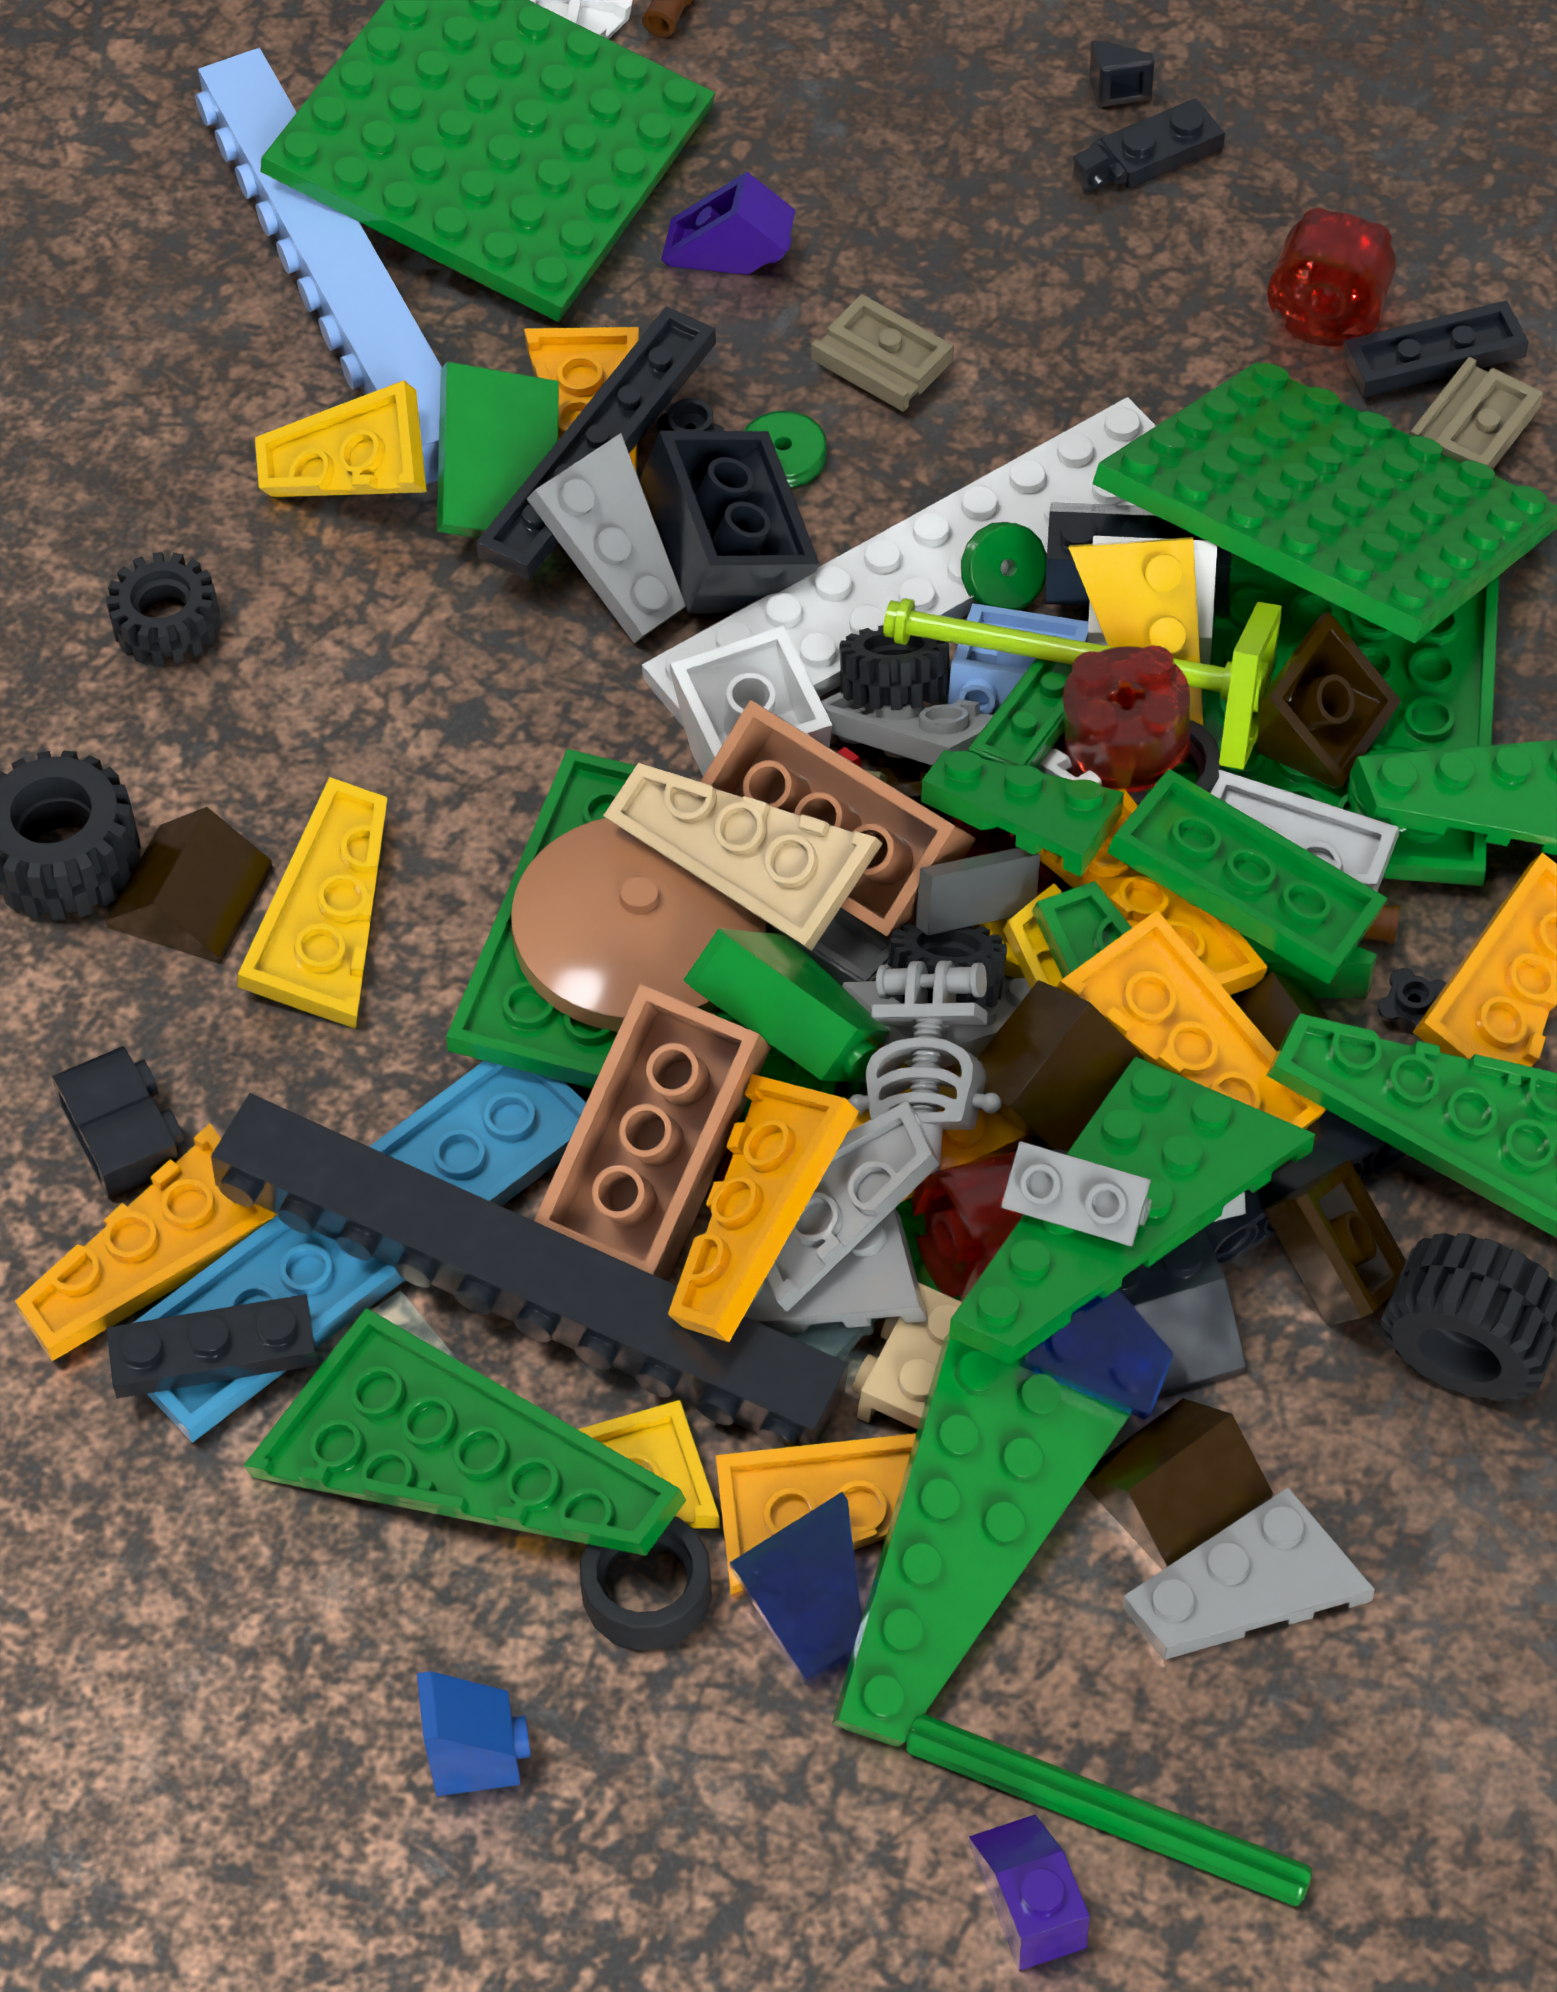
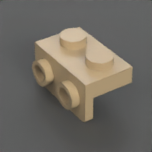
M918 1283L928 1321L905 1323L901 1316L886 1318L881 1331V1338L886 1339L887 1342L878 1358L870 1354L866 1356L852 1387L853 1392L860 1394L857 1412L858 1419L870 1423L877 1410L918 1429L944 1337L949 1334L951 1317L962 1302Z

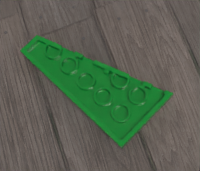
M1557 740L1357 756L1350 771L1369 818L1397 827L1442 835L1450 828L1483 833L1484 842L1508 846L1511 839L1539 843L1540 852L1557 855Z
M1299 1014L1291 1023L1266 1076L1557 1238V1073L1474 1054L1470 1059L1440 1052V1046L1416 1041L1411 1046L1380 1039L1373 1030Z
M1135 1057L1066 1154L1151 1179L1146 1197L1151 1199L1150 1212L1145 1224H1139L1133 1246L1024 1214L951 1317L949 1337L1011 1365L1069 1324L1072 1313L1097 1295L1102 1299L1106 1298L1122 1286V1279L1141 1264H1144L1146 1267L1151 1266L1222 1216L1223 1207L1246 1190H1250L1252 1193L1256 1192L1271 1181L1274 1170L1290 1159L1297 1163L1311 1153L1315 1133Z
M365 1308L243 1465L252 1478L645 1556L686 1502L682 1491L677 1486L368 1308Z
M949 1334L944 1337L832 1725L894 1747L905 1743L916 1717L925 1714L1132 1414L1140 1399L1025 1357L1019 1358L1010 1365L949 1337Z

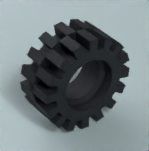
M163 552L152 553L154 562L149 564L145 563L142 556L133 560L135 570L132 572L123 566L117 572L119 582L111 580L108 587L110 596H106L107 608L116 642L119 641L121 650L126 655L133 651L135 661L143 664L149 655L152 656L154 666L163 667L165 666V657L173 656L175 665L185 663L184 652L189 651L196 658L203 653L201 641L211 646L216 639L214 630H219L220 611L211 575L207 569L202 571L200 562L193 558L185 565L184 555L173 552L170 562L165 561ZM172 600L186 604L179 612L168 617L152 618L142 615L145 609L157 602Z
M883 625L878 626V631L865 628L859 630V635L851 633L846 636V640H841L839 644L841 694L843 693V698L847 701L853 700L855 705L863 706L870 703V709L878 710L883 705H891V710H902L901 705L909 704L913 709L922 707V701L933 704L939 701V697H946L949 694V642L910 635L906 645L896 644L894 638L884 636Z
M907 922L901 925V930L895 929L892 932L888 965L891 969L908 968L909 963L912 961H923L927 967L928 974H934L939 961L950 960L955 967H972L973 963H983L987 974L985 995L983 997H974L972 993L956 994V1003H976L983 1009H985V1006L993 1008L997 1005L998 1000H1001L1007 946L1002 944L1003 939L998 934L990 935V929L983 926L975 930L969 926L926 935L915 925ZM933 988L928 989V1003H933ZM895 995V1000L903 1004L905 1003V995Z

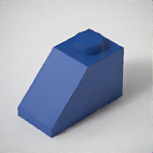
M432 1671L417 1673L423 1739L436 1796L521 1785L518 1759L531 1757L526 1715L512 1716L508 1691Z

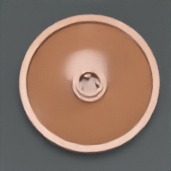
M607 818L592 821L570 830L538 853L521 876L513 898L511 913L515 955L523 974L536 992L557 1010L569 1015L571 1018L593 1027L616 1032L620 1029L639 984L713 1014L720 1011L719 1007L693 990L683 979L718 928L766 933L767 925L766 921L618 827Z

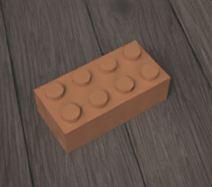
M752 700L748 702L700 781L713 786L717 790L740 797L746 796L769 804L771 807L800 816L803 814L825 821L829 825L854 833L857 831L867 834L881 841L883 844L841 908L889 938H892V932L895 929L901 930V925L907 922L916 926L920 868L964 859L976 840L972 835Z
M639 984L534 1221L668 1281L727 1149L726 1146L734 1123H738L749 1099L745 1092L752 1074L759 1076L771 1046L760 1034Z

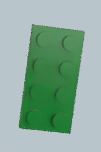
M1170 769L1165 772L1115 833L1107 850V853L1129 865L1135 871L1146 875L1181 896L1190 904L1201 908L1238 930L1247 938L1258 942L1293 963L1299 969L1313 975L1328 985L1377 919L1388 899Z

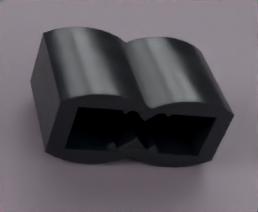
M121 1046L52 1076L57 1099L108 1199L150 1181L151 1176L170 1159L175 1163L179 1160L176 1147L185 1144L182 1131L171 1109L168 1108L160 1112L151 1098L158 1095L159 1091L152 1072L144 1059L134 1063L126 1048Z

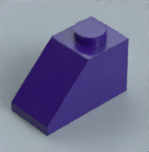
M746 171L671 218L661 260L671 267L749 275L767 263L777 262L788 251L792 241L790 233L796 210Z
M1036 1814L968 1837V1843L1019 1971L1087 1948L1090 1915L1063 1849Z

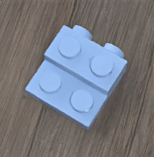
M972 603L967 618L968 621L1088 642V621ZM958 644L951 663L948 704H953L958 699L980 702V713H995L1036 658Z

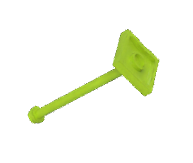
M903 598L901 602L893 600L889 602L884 618L883 634L885 637L894 638L896 644L906 645L910 635L1220 692V698L1227 700L1219 765L1244 770L1258 737L1260 699L1272 684L1282 606L1257 602L1233 651L1232 662L1228 661L1226 667L915 611V601L908 598Z

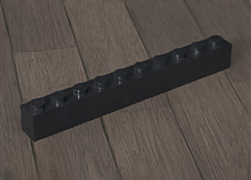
M248 1094L211 1155L215 1185L231 1201L245 1207H252L256 1204L276 1213L284 1224L298 1232L309 1234L312 1231H316L335 1240L343 1251L357 1259L368 1261L373 1257L394 1267L402 1278L416 1286L428 1288L432 1284L454 1294L460 1304L475 1313L488 1315L490 1312H493L515 1322L516 1327L522 1333L534 1340L549 1342L552 1339L574 1349L584 1362L593 1367L603 1370L614 1367L635 1377L638 1384L645 1390L657 1396L670 1397L673 1394L695 1404L701 1414L716 1423L731 1425L734 1422L756 1432L758 1437L773 1449L818 1444L845 1392L849 1363L745 1316L730 1342L683 1328L668 1315L677 1285L254 1094Z

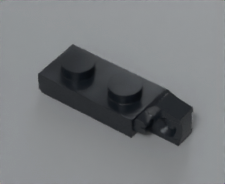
M1194 98L1106 135L1092 143L1088 149L1073 157L1074 170L1072 180L1084 194L1113 181L1115 184L1124 183L1130 189L1221 150L1224 147L1225 132L1201 103Z

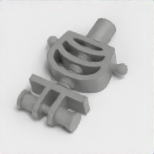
M950 960L939 961L934 974H928L927 967L923 961H912L909 963L908 968L891 969L889 965H880L876 974L878 996L881 999H890L892 995H905V1003L873 1004L871 1018L884 1026H914L915 1032L913 1035L915 1038L894 1041L875 1052L866 1068L868 1095L855 1094L849 1099V1102L859 1111L858 1115L869 1110L872 1120L908 1101L915 1110L940 1163L925 1179L940 1177L943 1130L974 1129L980 1109H983L986 1113L993 1114L1001 1108V1099L997 1094H983L986 1074L982 1063L962 1047L941 1039L943 1038L941 1032L944 1030L941 1025L987 1024L988 1012L978 1004L956 1003V994L972 993L974 997H983L987 988L986 969L983 963H973L972 967H955ZM929 988H933V1003H928ZM947 1056L958 1059L962 1069L961 1077L948 1070L941 1069L939 1066L942 1063L940 1058ZM912 1059L914 1064L912 1067L896 1070L901 1064ZM938 1086L955 1088L957 1090V1098L952 1099L938 1094L940 1091ZM907 1089H911V1091H913L899 1094Z

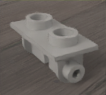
M1019 1141L1001 1207L1133 1246L1139 1224H1145L1150 1212L1151 1199L1146 1197L1151 1179Z

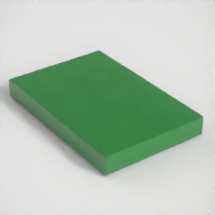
M446 362L441 369L437 532L479 539L558 441L559 381Z

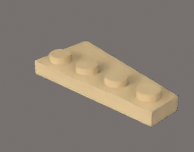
M641 763L637 764L603 815L618 827L810 951L813 950L883 844L876 837L857 831L854 833L803 814L800 816L746 796H736L717 790L711 785Z

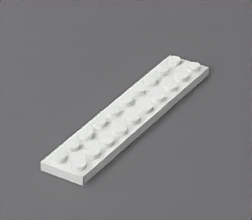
M1127 397L818 567L815 573L783 591L763 597L642 664L643 680L684 727L670 673V663L784 625L818 696L821 697L841 686L839 653L841 640H846V636L851 633L859 635V630L865 628L878 631V626L884 625L886 609L891 600L901 602L903 598L913 599L915 601V611L957 619L969 614L972 603H977L972 599L974 596L970 597L967 594L962 582L961 559L966 544L979 529L990 523L997 522L1020 524L1030 528L1042 540L1047 553L1051 502L1134 505L1092 483L1099 462L1154 428L1155 424ZM1004 560L1001 564L1002 574H1005L1008 570L1007 560Z

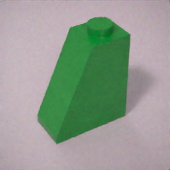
M718 928L683 979L693 990L751 1031L760 1034L769 1044L821 1081L855 1082L856 1079L864 1076L870 1058L878 1051V1048L890 1032L884 1025L871 1018V1013L787 935Z

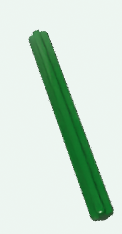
M926 1714L918 1715L909 1730L906 1750L914 1756L1290 1905H1300L1306 1896L1312 1879V1869L1305 1863Z

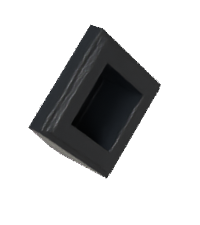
M1104 41L1091 42L1090 83L1098 107L1152 100L1154 56L1152 53Z

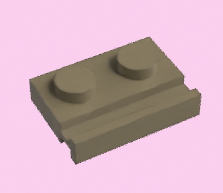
M861 294L827 328V335L821 341L816 339L811 344V360L904 412L909 407V400L915 394L920 396L954 361V345Z
M1468 357L1411 430L1410 437L1424 436L1433 439L1443 447V455L1460 463L1469 460L1477 461L1489 466L1493 470L1540 409L1543 391L1494 368L1487 372L1476 366L1477 360Z

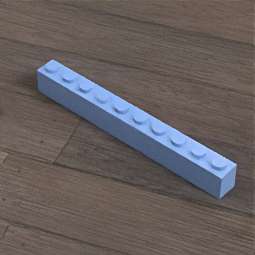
M260 47L199 68L198 73L202 92L195 94L199 114L206 126L215 125L217 129L215 130L216 141L226 162L235 161L237 165L235 167L236 177L245 198L255 197L257 201L255 205L256 212L264 233L267 236L276 235L278 239L276 242L277 251L285 271L288 274L296 271L299 277L297 280L298 289L306 309L309 312L318 311L320 315L318 319L319 326L327 347L330 351L338 348L342 354L340 363L348 385L352 390L360 387L364 395L403 380L416 389L426 484L437 481L442 367L360 223L260 172L262 156L297 113Z

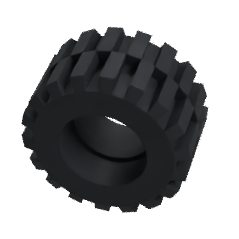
M63 750L61 757H51L50 751L36 753L37 760L26 762L24 758H21L11 763L13 770L8 774L0 771V895L3 894L5 904L14 910L24 906L26 915L29 917L40 919L43 913H50L52 921L66 920L67 913L78 911L80 918L92 914L91 906L97 903L106 907L115 900L113 891L115 889H124L131 878L130 871H134L140 860L138 849H141L140 838L129 794L125 784L120 783L119 775L111 767L102 769L101 761L95 757L88 755L85 759L79 760L77 752ZM65 827L81 829L74 836L60 842H34L43 834L55 829Z
M1440 1233L1434 1234L1433 1238L1424 1237L1417 1242L1415 1248H1412L1381 1318V1327L1385 1330L1383 1336L1387 1343L1396 1349L1395 1353L1404 1362L1410 1364L1415 1371L1437 1382L1439 1385L1477 1398L1484 1397L1498 1401H1506L1507 1398L1522 1399L1527 1397L1528 1393H1535L1540 1388L1557 1348V1280L1549 1277V1272L1544 1267L1528 1259L1525 1254L1487 1238L1482 1239L1462 1233H1457L1456 1236Z

